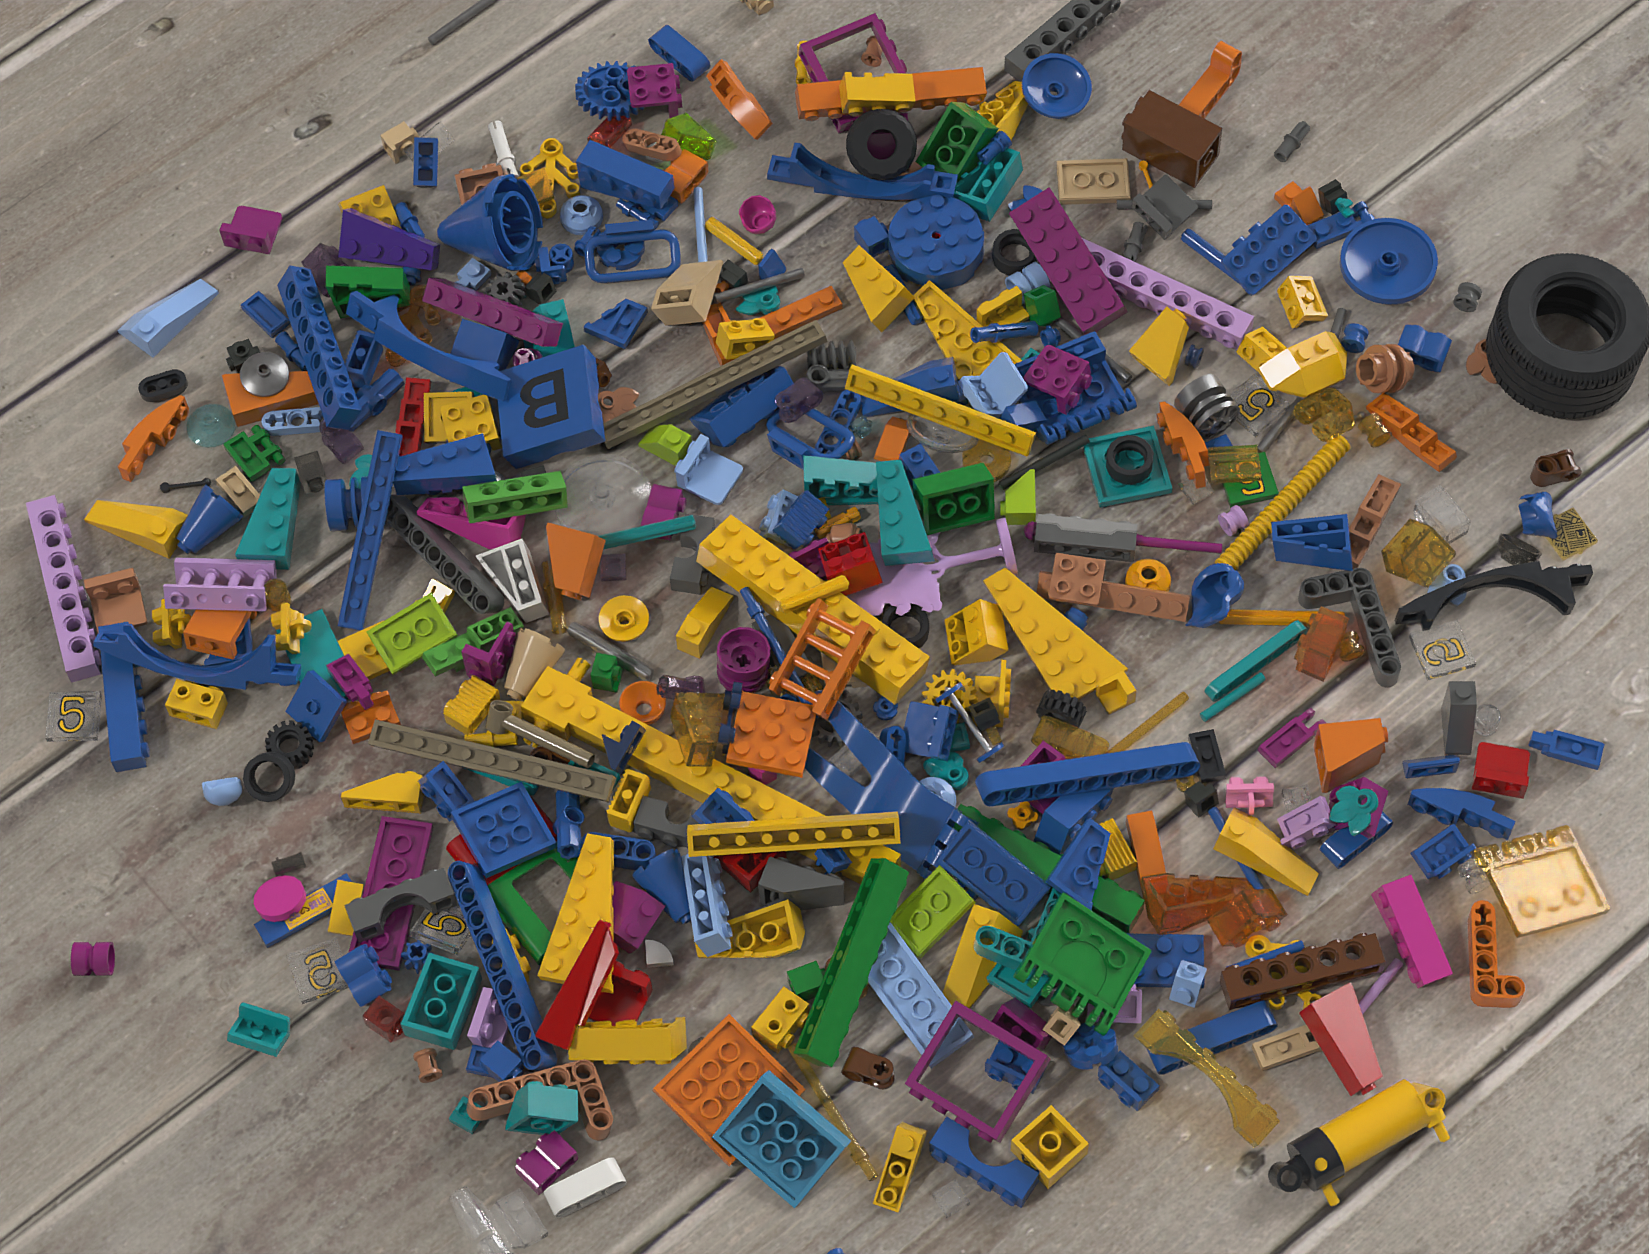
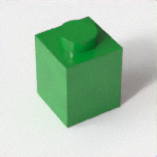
M1042 285L1023 293L1029 320L1035 321L1039 326H1047L1052 324L1053 320L1061 317L1056 292L1051 288Z
M816 960L787 971V980L791 991L804 1001L815 998L825 975V968L820 969Z

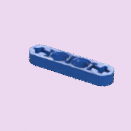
M849 390L842 391L829 417L833 420L840 416L845 417L848 421L843 426L851 429L861 408V395ZM853 398L854 402H851L848 410H846V401ZM825 426L814 449L823 454L824 451L827 452L826 454H829L840 446L841 442L845 441V438ZM829 436H834L838 439V442L834 445H828L825 443V439Z

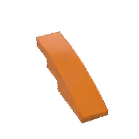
M1386 393L1380 394L1366 406V410L1389 433L1438 472L1442 471L1457 458L1456 451L1439 441L1437 433L1421 423L1417 413Z

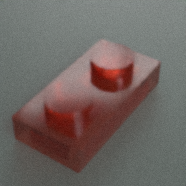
M616 116L612 117L611 121H608L607 117L587 137L588 142L592 140L611 148L632 126L631 117L621 116L620 121L617 120Z

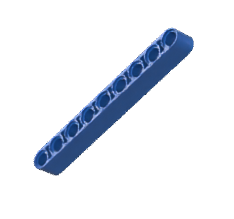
M1180 742L987 771L976 778L975 784L983 803L991 807L1188 777L1199 771L1200 763L1190 743Z
M455 861L448 869V879L524 1066L530 1070L541 1071L555 1067L557 1055L553 1045L535 1037L543 1020L479 866L475 864Z

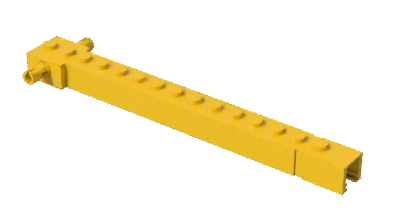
M578 657L567 675L547 666L521 705L524 720L532 723L534 726L548 731L565 741H568L573 736L606 753L602 734L619 743L621 741L620 734L626 725H630L631 721L640 724L646 729V732L627 765L701 803H704L717 788L728 792L739 807L748 810L755 821L825 816L594 698L591 688L580 682L591 667L586 660H583L581 663L582 658ZM523 738L524 742L529 746L533 743V748L538 747V744ZM884 845L841 847L852 863L847 869L839 872L859 884L863 880L871 858H886L901 867V854ZM818 849L795 850L816 862L818 860L815 856V852Z

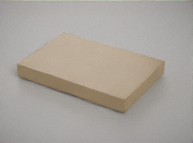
M1128 158L1057 161L1058 197L1061 205L1117 203V200L1131 199Z

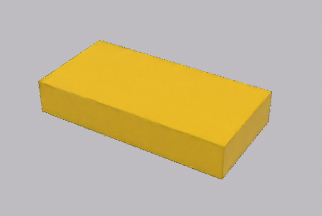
M337 880L328 927L329 933L353 936L354 930L344 905L361 897L363 884Z

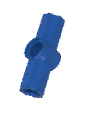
M388 369L373 384H366L358 390L356 397L361 412L348 431L353 432L371 415L376 416L385 409L387 400L405 385L399 373L394 369Z
M557 790L556 820L552 828L557 835V851L560 853V857L570 859L580 855L581 824L584 822L585 816L582 810H580L579 795Z

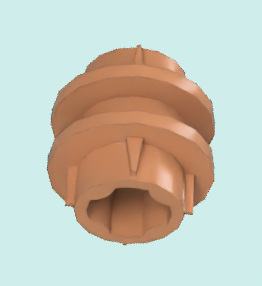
M1397 344L1372 345L1367 348L1360 358H1357L1356 374L1360 385H1365L1373 393H1396L1413 379L1414 362L1410 352H1405Z

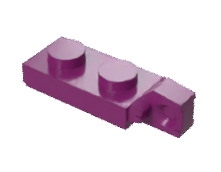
M349 654L326 665L328 672L348 699H351L352 702L358 700L365 710L374 706L370 695L373 692L370 681Z

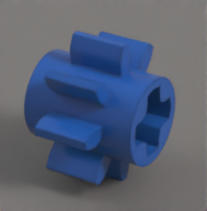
M417 939V942L412 944L406 943L408 947L407 952H402L401 956L404 960H407L405 962L406 969L408 970L413 967L416 973L419 974L420 970L423 969L428 954L432 953L430 952L432 946L430 943L424 945L420 939Z

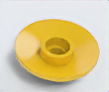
M623 595L610 599L603 605L599 613V625L602 632L615 641L626 642L638 638L645 632L649 623L647 607L642 601L632 596ZM624 620L629 621L628 624H620Z

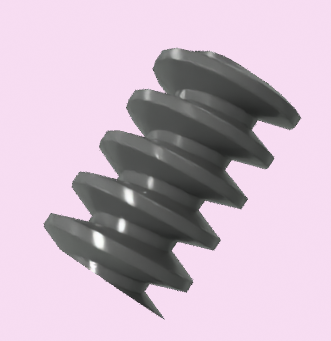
M840 340L838 347H835L833 341H830L828 348L822 344L818 348L807 351L808 370L812 365H823L827 369H830L831 365H833L834 369H839L841 364H843L844 369H849L850 364L856 366V347L852 340H849L847 347Z

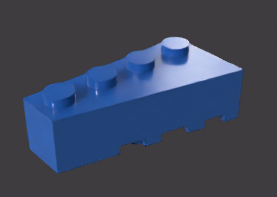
M481 433L398 457L393 484L396 495L428 494L430 491L442 490L443 493L452 492V489H463L462 486L497 481L484 435Z

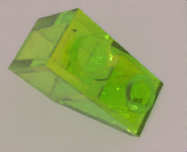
M687 113L666 119L661 135L675 138L681 150L686 149L704 160L711 159L717 140Z

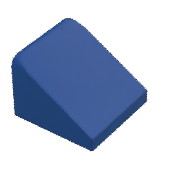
M772 248L758 265L761 280L785 273L786 271L784 263Z

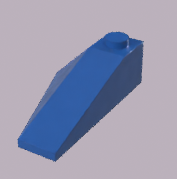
M954 357L929 361L893 379L952 402L960 400ZM861 395L863 418L903 411Z

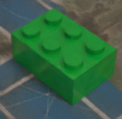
M950 102L915 162L921 167L927 164L935 165V171L957 174L958 183L964 173L967 172L969 174L976 168L977 163L980 161L976 154L991 142L999 128L965 103Z
M984 463L913 479V496L927 535L995 519L994 478Z

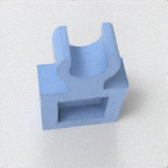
M472 258L457 273L459 281L455 283L477 291L492 275L491 270Z

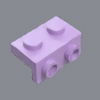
M1319 796L1277 818L1284 838L1280 840L1281 845L1291 847L1292 849L1301 848L1307 844V840L1313 837L1324 836L1329 832L1328 829L1336 826V823L1329 819L1331 811L1325 797Z

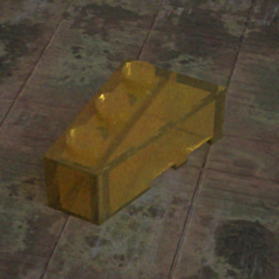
M687 692L675 694L670 719L686 766H712L718 743L725 693Z

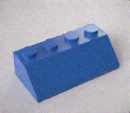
M777 366L724 392L689 419L704 436L709 438L713 445L726 448L733 445L737 441L736 438L741 434L752 431L756 427L755 424L761 419H767L772 416L777 407L789 403L793 399L792 396L799 391L785 367Z

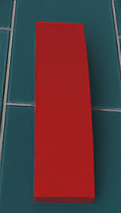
M406 377L404 398L401 399L399 420L396 422L395 430L396 434L403 435L399 457L421 451L424 435V393H430L432 381L430 379Z

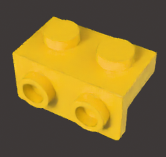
M1018 286L1002 291L998 297L991 301L983 302L977 308L976 321L983 327L989 326L992 323H998L999 325L1022 323L1029 319L1028 312L1022 306V291Z

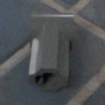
M823 365L810 367L807 373V391L814 396H821L827 391L846 390L845 385L849 369H827Z

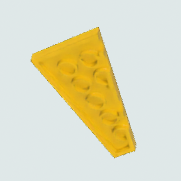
M930 280L913 295L915 297L913 300L944 357H954L957 380H960L963 376H980L1001 352H1006L1014 364L1022 361L1000 341L996 343L990 341L974 343L970 337L971 329L983 326Z
M1003 568L983 580L986 588L1050 690H1055L1056 692L1060 690L1063 694L1068 693L1070 697H1076L1079 700L1096 690L1097 683L1123 670L1124 672L1128 671L1125 665L1008 569Z
M588 833L586 835L537 975L540 980L564 984L598 920L608 921L611 924L609 928L614 940V908L612 907V896L614 895V886L612 885L614 841L611 837ZM613 968L603 986L602 992L613 994Z

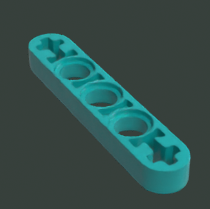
M1299 620L1292 622L1214 679L1205 688L1204 693L1213 702L1220 700L1298 643L1306 635L1307 628Z

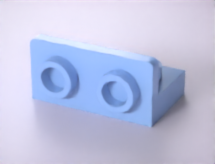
M783 489L770 497L767 504L768 514L762 519L759 530H761L760 535L763 538L769 537L788 546L772 530L798 496Z

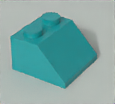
M539 1081L528 1082L516 1092L505 1125V1131L543 1135L545 1133L550 1134L555 1130L560 1134L578 1122V1090L568 1089L566 1085H553L551 1087L544 1086Z

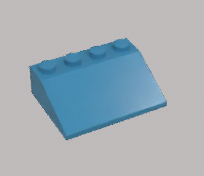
M770 1070L759 1078L712 1136V1138L794 1208L797 1207L851 1142L847 1136Z

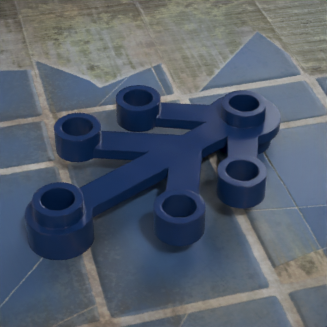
M733 682L732 690H725L722 710L728 711L726 724L721 723L718 737V744L723 745L722 754H727L729 744L734 743L736 728H731L733 709L737 710L740 706L743 684L741 682Z

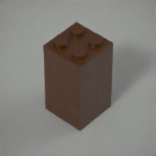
M1151 90L1144 97L1141 96L1137 100L1133 112L1128 113L1122 122L1124 126L1121 136L1123 151L1140 160L1147 161L1149 165L1193 188L1197 186L1219 156L1222 127Z

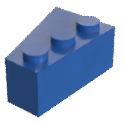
M1347 514L1271 522L1276 561L1353 571Z
M1114 788L1060 796L1044 811L1033 842L1045 844L1050 851L1058 855L1064 854L1086 819L1091 818L1095 820L1101 811H1105L1113 801L1111 795Z

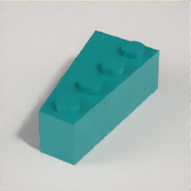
M803 455L804 491L808 490L816 498L824 497L827 505L878 504L876 463Z
M902 461L876 462L881 554L884 565L934 562L933 552Z

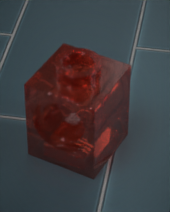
M378 996L362 1016L366 1026L390 1043L395 1037H399L403 1033L401 1022L405 1015L404 1012ZM385 1017L393 1018L390 1023L381 1024Z

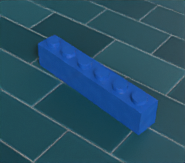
M129 622L99 626L98 630L123 632L124 623L129 624ZM100 650L111 763L116 772L147 767L146 758L150 757L148 743L144 742V735L147 734V725L145 719L142 720L141 712H145L144 699L139 695V690L143 689L141 675H137V668L141 666Z

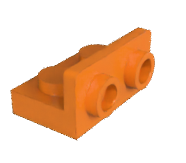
M387 690L372 693L371 700L374 706L366 710L359 701H351L344 706L341 714L353 745L370 738L375 719L401 725Z

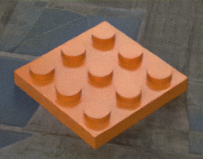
M742 691L740 706L733 727L736 728L734 743L729 744L726 763L803 778L816 720V714L812 711L813 705Z

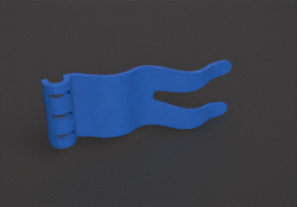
M818 690L814 693L819 694L822 693V691ZM837 701L828 719L846 746L870 773L871 783L864 787L811 748L808 751L805 769L851 814L898 812L901 844H886L884 846L900 853L901 861L915 869L921 877L926 879L932 873L929 870L931 864L936 868L939 866L935 860L943 852L941 849L942 845H948L959 832L953 828L955 823L963 827L968 820L978 826L979 822L967 817L962 811L920 783L880 740L868 731L844 705Z

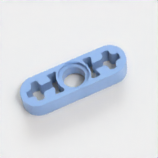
M320 407L270 411L262 417L261 421L263 429L270 436L326 432L331 429V427L326 426L325 420L322 423L319 422L323 416ZM296 417L305 419L303 424L299 426H294L291 422ZM308 417L312 418V424H310ZM276 420L275 426L271 427L272 421Z

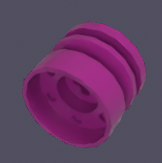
M738 627L729 630L721 637L717 645V676L719 682L730 691L732 690L733 682L743 683L741 694L742 691L749 693L757 692L766 684L770 669V645L767 638L760 631L749 627Z

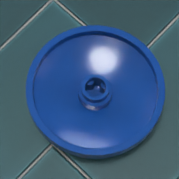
M1395 218L1373 219L1357 226L1346 237L1340 254L1341 273L1350 288L1363 298L1381 304H1401L1416 299L1430 287L1438 266L1437 251L1429 236L1414 224Z

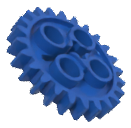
M606 61L605 66L597 63L596 69L588 67L589 73L583 71L582 77L577 78L575 93L578 106H583L584 112L590 110V116L599 114L600 120L607 116L608 121H611L612 117L616 116L617 120L620 121L623 115L629 119L630 113L638 115V109L644 110V107L633 108L631 106L627 62L622 66L618 64V61H615L614 65H610Z

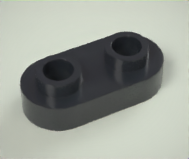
M172 369L144 378L139 383L138 390L143 400L156 402L183 393L188 386V381L184 372Z

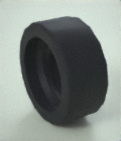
M1019 229L1006 230L994 240L992 259L994 266L1001 273L1007 276L1017 271L1022 273V269L1037 262L1036 256ZM1019 244L1029 250V256L1021 261H1009L1001 255V250L1007 245Z
M1125 435L1118 437L1111 442L1107 449L1106 468L1109 475L1115 481L1122 484L1134 485L1144 481L1150 475L1153 466L1154 453L1151 445L1145 439L1138 436ZM1134 450L1144 457V464L1138 469L1126 470L1116 464L1115 456L1121 451Z
M911 604V609L902 616L896 614V606L889 607L882 617V623L890 628L892 621L898 617L907 616L918 620L920 632L913 637L905 639L917 648H921L929 635L927 613L921 611L922 607L916 604Z
M266 752L259 754L251 759L244 769L243 781L245 789L258 801L272 802L279 800L287 795L294 786V767L289 759L280 753ZM265 762L277 764L283 772V784L278 790L273 792L262 790L256 783L255 771L259 765Z

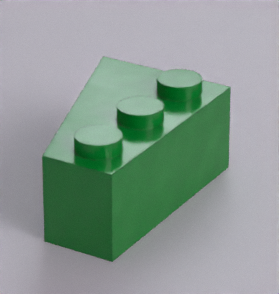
M326 266V288L340 319L350 317L346 314L350 293L358 291L373 302L395 295L399 298L397 308L410 305V284L403 268Z

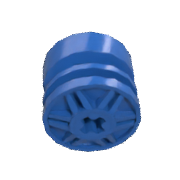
M368 476L361 478V488H359L356 477L351 479L350 489H346L343 479L325 481V507L328 526L331 532L348 530L349 519H353L357 529Z

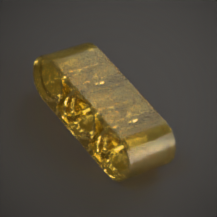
M1049 716L1041 717L1031 738V742L1038 747L1042 741H1045L1064 755L1066 759L1106 754L1110 746L1107 740L1098 735Z

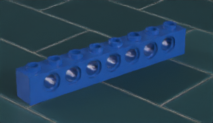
M290 265L277 286L327 427L348 430L361 412L359 402L311 269Z

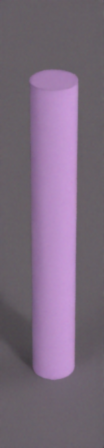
M1394 958L1359 1001L1362 1015L1403 966L1399 959Z

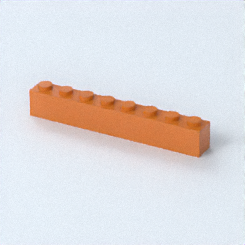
M983 67L912 73L915 103L909 111L914 108L930 110L935 108V106L947 108L950 102H963L969 106H975L984 102L987 91ZM841 80L797 84L795 97L798 118L805 119L806 121H815L819 117L837 119L842 117V115H849V113H842L839 89Z

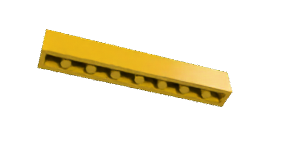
M898 812L687 825L689 857L901 844Z

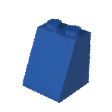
M462 318L450 354L473 360L495 361L500 365L498 371H502L507 368L520 340L508 333Z

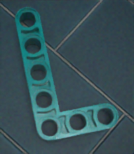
M1054 888L1052 889L1031 942L992 926H982L976 932L973 945L975 952L981 957L1017 970L1060 893ZM989 938L993 944L984 945L980 939ZM1014 948L1018 954L1009 955L1005 949ZM1033 967L1029 976H1031V974L1034 972V970L1036 969L1035 967Z

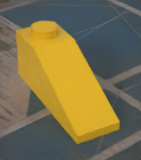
M711 586L686 616L677 632V649L700 659L734 596Z
M413 771L395 773L341 793V799L345 808L421 814L424 793L420 788L421 785L418 780L423 776Z

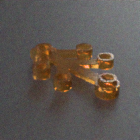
M418 285L410 291V305L398 307L397 312L410 307L407 313L399 316L401 322L409 331L413 327L417 333L416 337L429 344L433 337L419 319L420 308L424 310L425 319L429 325H437L441 320V316L436 309H433L431 304L422 301L426 285ZM387 348L385 357L391 366L399 367L405 363V358Z

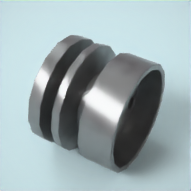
M1213 374L1204 375L1193 380L1178 393L1174 400L1176 409L1194 425L1203 440L1213 438L1225 431L1236 421L1240 414L1238 405L1229 394H1226L1225 387L1217 376Z

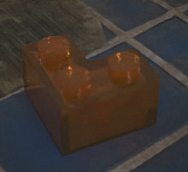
M1322 606L1317 614L1312 613L1307 623L1309 630L1306 635L1302 633L1296 646L1298 648L1294 659L1297 660L1296 670L1324 682L1334 662L1336 650L1347 630L1349 618Z
M1252 889L1240 891L1212 915L1207 922L1222 947L1234 946L1237 948L1244 945L1248 941L1247 937L1254 932L1260 930L1270 932L1281 925L1280 921L1288 914L1272 889Z

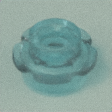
M862 416L850 424V429L855 437L864 438L871 433L873 422L868 420L866 416Z

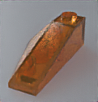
M1163 873L1145 876L1141 879L1147 918L1159 935L1184 931L1258 899L1257 892L1247 878L1215 876L1213 880L1199 879L1198 875H1189L1188 879L1175 878L1173 873Z

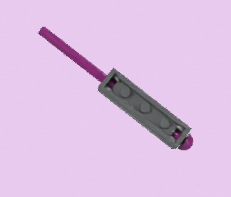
M1047 513L1044 515L1038 514L1037 522L1031 521L1024 527V535L1027 539L1033 540V536H1035L1034 552L1062 553L1125 562H1134L1135 546L1222 554V544L1146 537L1137 534L1138 524H1132L1128 521L1112 522L1101 518L1092 520L1082 519L1079 516L1062 517Z

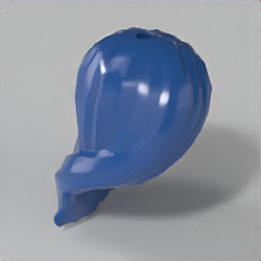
M1223 563L1212 564L1201 571L1192 585V618L1185 625L1207 628L1226 618L1230 606L1241 598L1244 591V581L1239 572L1234 570L1231 565Z

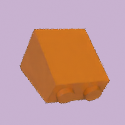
M547 522L546 530L555 587L562 590L561 595L577 600H581L582 596L590 598L606 540L590 533Z
M1381 718L1318 724L1314 752L1322 793L1333 790L1335 787L1379 764L1381 755L1385 753V743L1388 742L1387 728L1382 727Z

